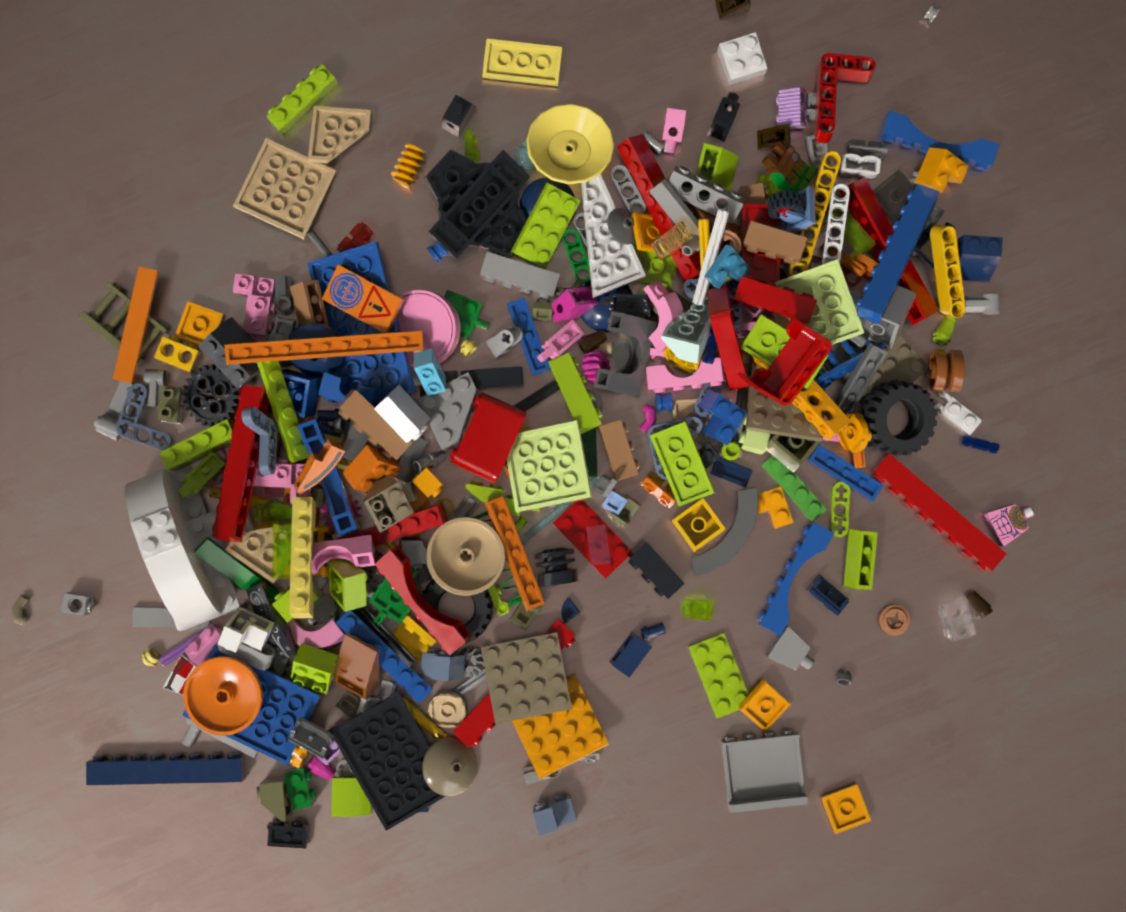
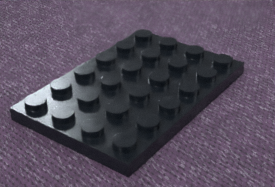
M399 691L330 729V733L335 735L334 740L386 831L446 797L430 789L424 779L423 760L430 747Z

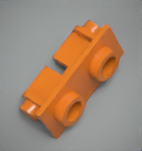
M651 471L641 482V485L644 486L648 493L657 497L662 505L669 508L676 503V499L670 484L668 483L663 488L662 485L665 480L658 477L656 472L653 473Z

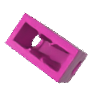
M591 287L566 289L552 303L554 310L552 314L553 320L560 323L565 320L577 319L597 305L599 302L596 297L593 298Z

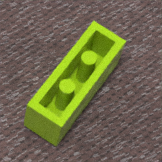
M849 529L843 586L872 590L878 532Z

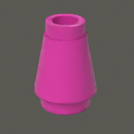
M315 755L312 756L306 766L310 770L309 772L329 781L336 773L329 764L325 765Z

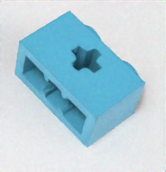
M430 348L414 353V369L427 395L430 396L446 391V376L433 349Z

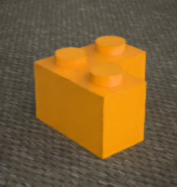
M929 148L914 183L943 193L947 182L962 184L969 166L947 149Z
M426 467L412 480L419 500L409 504L415 511L425 509L430 504L428 502L429 499L432 497L437 498L444 491L442 489L445 486L444 483L430 468Z

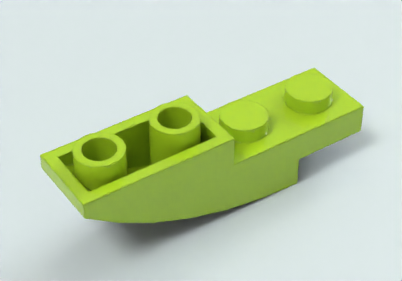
M471 481V484H466V488L482 502L502 496L505 490H501L500 485L490 484V487H484L482 482ZM507 495L505 501L510 514L520 516V512L515 511L513 495ZM540 508L532 509V511L540 512Z

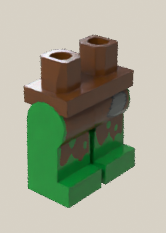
M778 141L770 148L775 157L770 153L762 160V163L767 168L764 174L771 178L782 193L784 190L795 193L807 188L817 169L813 165L808 166L792 145L785 147Z

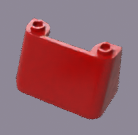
M482 392L481 395L477 394L473 405L476 406L475 412L460 445L457 448L453 447L449 458H451V463L495 483L522 427L527 412Z

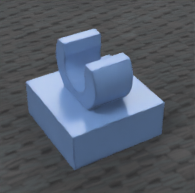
M612 489L602 506L618 516L629 498Z

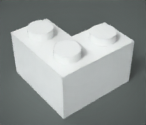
M239 606L224 626L218 645L236 653L241 644L245 643L261 651L268 641L274 622Z

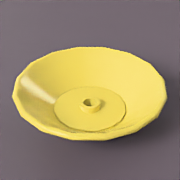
M576 104L556 105L540 113L530 125L526 140L529 158L537 170L549 179L565 184L584 183L600 175L611 162L614 150L612 131L605 120L590 108Z

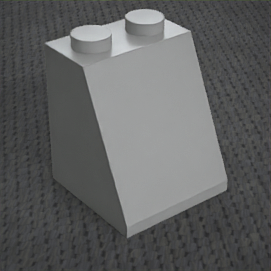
M897 285L880 324L860 318L864 330L863 335L868 340L878 344L883 342L885 347L892 349L911 309L916 293Z

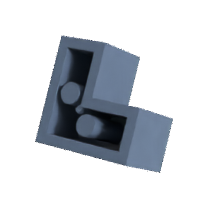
M431 648L429 652L422 653L421 676L443 681L464 678L465 655L459 654V651L455 650L449 655L447 652L441 651V649Z
M561 794L554 797L555 800L549 802L547 799L536 802V805L533 806V815L539 836L557 831L558 826L577 821L570 795Z

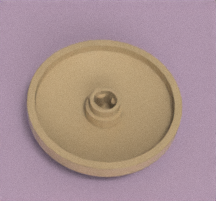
M463 517L450 520L435 531L427 547L426 560L432 578L440 587L456 595L470 596L487 590L496 582L504 567L505 551L499 535L491 526L475 518Z

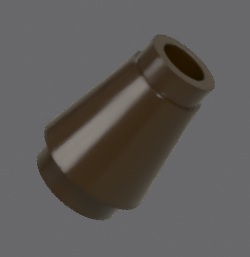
M603 330L582 336L581 340L578 341V345L581 351L587 354L594 351L601 343L607 340V336Z
M975 590L966 596L975 616H978L980 620L993 612L992 605Z

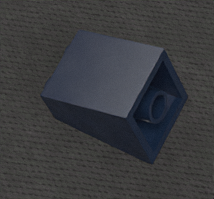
M963 235L957 239L962 281L990 282L1002 257L1003 237Z

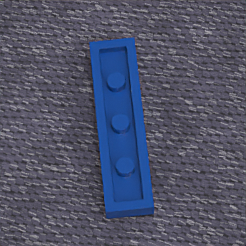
M525 297L507 303L514 326L522 329L523 338L520 342L532 375L535 376L551 370L547 359L542 363L537 359V356L544 349L541 347L542 343Z
M819 444L808 459L809 462L847 484L850 488L871 501L876 499L884 486Z

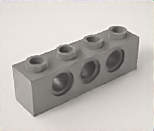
M675 165L667 180L681 200L715 216L718 210L729 212L727 222L731 224L734 223L744 205V198H742L740 193L736 191L730 192L719 183L715 182L713 184L707 181V178L703 175L692 174L684 166L678 167ZM688 181L692 183L693 186L690 188H686L683 186L682 183ZM707 190L710 194L702 196L700 191ZM724 198L727 200V203L719 204L717 200Z

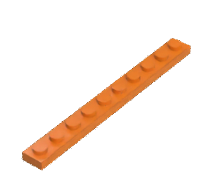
M422 331L224 345L226 365L424 350Z

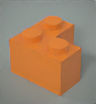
M366 445L343 474L353 489L367 492L377 479H382L389 474L396 478L402 467L397 460L393 458L389 460L381 453V449Z

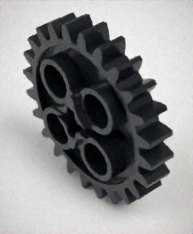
M210 364V366L203 365V368H196V372H191L192 378H186L189 385H183L187 392L182 393L183 396L187 397L183 403H188L189 405L185 410L192 411L189 416H196L195 422H201V425H208L209 427L226 419H234L232 413L237 411L235 407L239 405L238 392L242 388L237 389L215 364ZM205 380L208 381L207 388L205 386ZM222 385H223L224 388H225V392H224V393H223L222 390H221ZM198 390L204 393H211V395L199 393ZM213 396L223 397V398H225L227 401H224V400H222V399H220V398H215V399H214ZM201 398H202V400H203V405H202V406H201V404H200V399H201ZM217 404H219V406H220L219 412L217 411V408H216V407H217Z

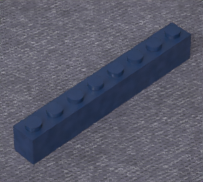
M212 753L208 754V757H201V754H189V757H181V754H172L170 758H162L160 754L150 755V758H143V755H132L131 758L115 755L112 756V759H104V756H93L91 760L86 762V785L242 782L245 780V756H239V753H228V756Z

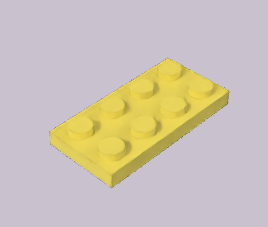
M487 38L482 77L558 86L562 47Z

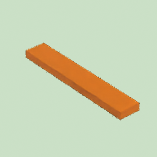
M138 267L113 375L114 380L132 384L134 382L158 279V270Z
M504 495L484 502L494 529L503 543L507 563L526 611L545 604Z

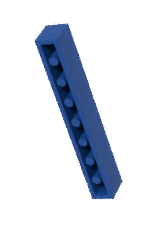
M918 183L914 190H910L907 197L909 202L907 205H903L900 212L902 217L900 220L897 219L893 226V231L895 232L893 235H889L885 245L888 247L886 251H881L878 261H880L879 266H874L871 273L873 278L871 282L867 281L863 290L865 295L864 297L860 296L856 308H859L858 317L880 324L936 204L939 191Z

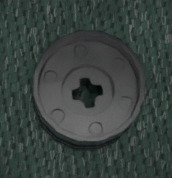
M559 547L546 549L534 554V559L543 558L544 561L535 564L536 567L545 568L544 572L537 574L539 587L578 581L577 569L568 568L567 564L575 562V558L566 559V555L574 554V549Z

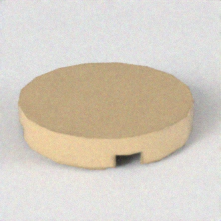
M439 692L433 696L429 703V717L440 727L454 728L466 717V702L455 692Z

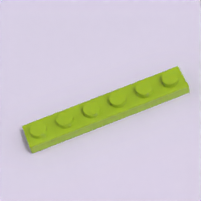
M279 361L258 362L257 364L289 462L294 463L309 458V453L297 427L299 422Z

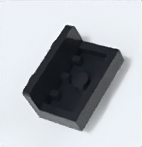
M273 819L272 822L270 821L267 824V846L306 849L309 824H303L304 821L293 820L292 823L282 822L280 819Z

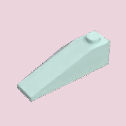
M705 298L703 305L693 303L686 313L682 312L675 322L671 321L668 323L661 336V339L678 359L698 363L712 330L708 298Z

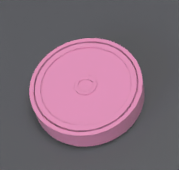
M413 290L400 295L399 297L404 299L397 314L401 332L422 331L424 350L432 348L439 363L445 361L454 352L460 338V319L455 307L443 295L429 290ZM420 351L406 352L410 366L414 367V353Z

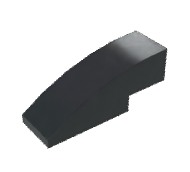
M521 366L460 371L461 376L468 372L471 374L478 390L524 386Z

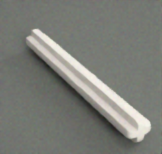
M718 210L694 294V304H704L710 283L704 276L717 258L729 216L727 211Z

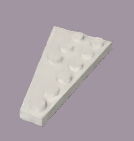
M601 174L587 182L581 183L593 298L646 276L632 244L625 245L619 243L608 230V215L616 207Z

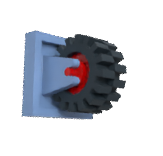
M807 187L795 193L784 190L783 193L778 191L776 194H771V197L769 196L768 198L769 217L771 219L776 218V221L781 220V230L793 234L815 224L814 189Z

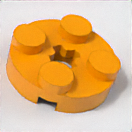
M861 413L846 414L851 421L838 433L839 441L845 450L860 452L865 449L868 441L871 440L872 433L868 430L867 423Z
M296 745L290 764L300 769L309 752Z

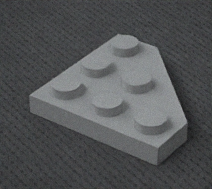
M469 372L447 383L446 391L430 396L426 394L418 398L423 411L430 417L428 422L443 451L461 441L463 429L472 410V403L478 392Z

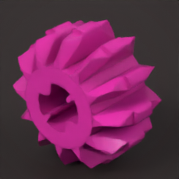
M602 351L589 352L582 359L583 374L586 375L585 378L590 383H595L598 368L610 370L611 368L609 366L610 360H607V355Z

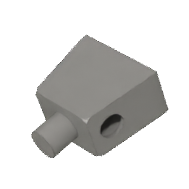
M788 626L785 627L781 636L778 635L765 655L794 670L800 664L809 670L815 662L814 659L807 655L810 647Z

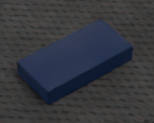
M720 457L714 462L710 474L746 488L753 470Z

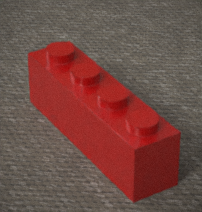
M741 276L734 301L784 317L787 316L782 312L786 310L804 323H810L817 302L816 299H813L814 295L805 292L800 295L795 293V289L784 286L781 289L770 281L762 283L758 282V278L754 276Z

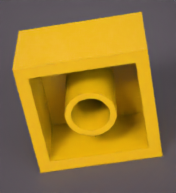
M700 498L671 519V522L693 552L726 530L704 498Z

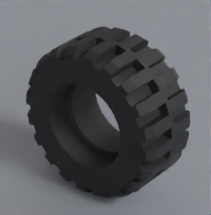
M891 380L890 382L881 383L880 387L875 386L871 390L872 394H867L865 397L867 401L861 405L860 409L863 410L862 415L867 423L868 430L872 433V438L868 441L871 442V446L889 454L907 456L911 455L912 452L920 451L922 449L921 445L926 446L929 443L928 438L933 437L935 433L933 428L937 426L938 421L935 420V416H938L937 409H934L933 406L936 404L934 399L929 398L930 394L927 390H923L921 386L910 382ZM904 400L910 411L909 423L900 434L893 436L887 426V415L890 408L896 402Z
M433 579L427 584L422 597L432 608L438 611L439 601L448 591L440 587ZM488 589L479 594L470 595L474 602V614L463 625L471 633L472 637L464 644L474 641L483 634L491 621L493 601Z

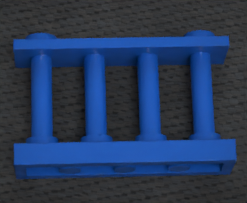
M848 339L842 341L841 344L851 359L841 364L831 349L828 353V359L834 366V369L824 373L820 368L815 382L821 388L829 387L835 380L852 372L864 352L858 355ZM867 340L865 343L866 347H868L869 343H873V341ZM880 342L879 344H877L878 346L884 348V343H883V342Z

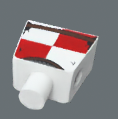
M186 653L180 656L163 686L167 690L182 695L188 676L197 667L196 664L191 662Z

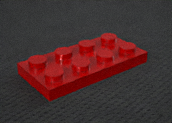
M744 204L742 206L741 258L751 268L747 275L758 278V282L780 281V258L772 259L766 257V253L760 251L758 253L749 252L744 247V240L751 221L781 230V220L776 221V218L771 219L769 217L768 204Z
M583 499L575 501L553 522L558 530L605 579L628 558L627 554L631 551Z

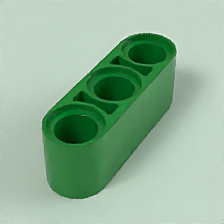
M567 229L563 233L562 240L575 280L581 284H586L591 280L590 266L580 235L575 229ZM567 235H575L576 241L573 243L567 242ZM579 252L583 258L580 261H575L572 259L573 253ZM585 270L589 276L586 279H580L578 277L579 271Z

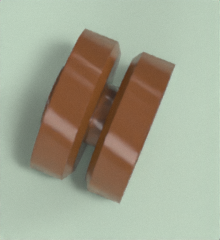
M933 349L928 364V385L930 391L941 392L946 388L948 392H960L963 385L965 368L963 352L961 350H950L946 354L944 349Z

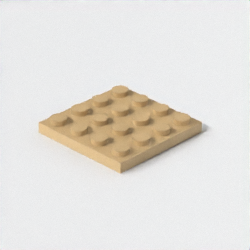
M265 138L233 207L299 238L305 239L336 174V170L321 163L309 162L308 157Z

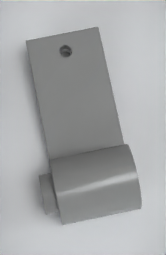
M120 381L107 412L102 416H98L95 420L94 426H96L97 432L116 441L121 438L115 431V425L128 389L133 385L132 383ZM139 387L132 390L135 393L134 399L129 398L128 401L138 402L136 401L137 396L142 393ZM128 405L126 407L127 415H132L135 406ZM126 423L123 426L120 425L119 427L120 429H122V433H124L126 429Z

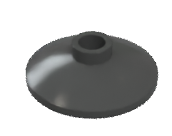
M616 208L608 215V230L619 243L625 245L633 244L636 240L633 231L634 221L630 216L632 214L627 209Z

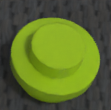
M730 441L728 446L725 444L722 446L721 452L725 459L735 460L740 456L741 448L738 443Z

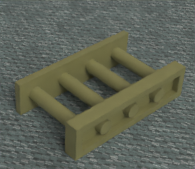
M107 281L105 285L111 289L110 292L93 312L87 313L82 311L78 317L119 350L122 336H115L113 329L128 312L131 299L122 292L124 290L122 286L116 282L112 284ZM118 294L126 302L108 324L102 325L98 322L99 316ZM150 314L148 320L155 327L143 340L137 365L140 367L146 362L142 358L143 352L161 331L168 335L170 333L167 329L168 325L160 318L156 320Z

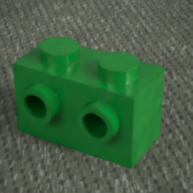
M306 765L300 766V769L294 767L284 772L293 811L310 807L316 800V792L310 782L312 781L311 772H309V769L307 770Z

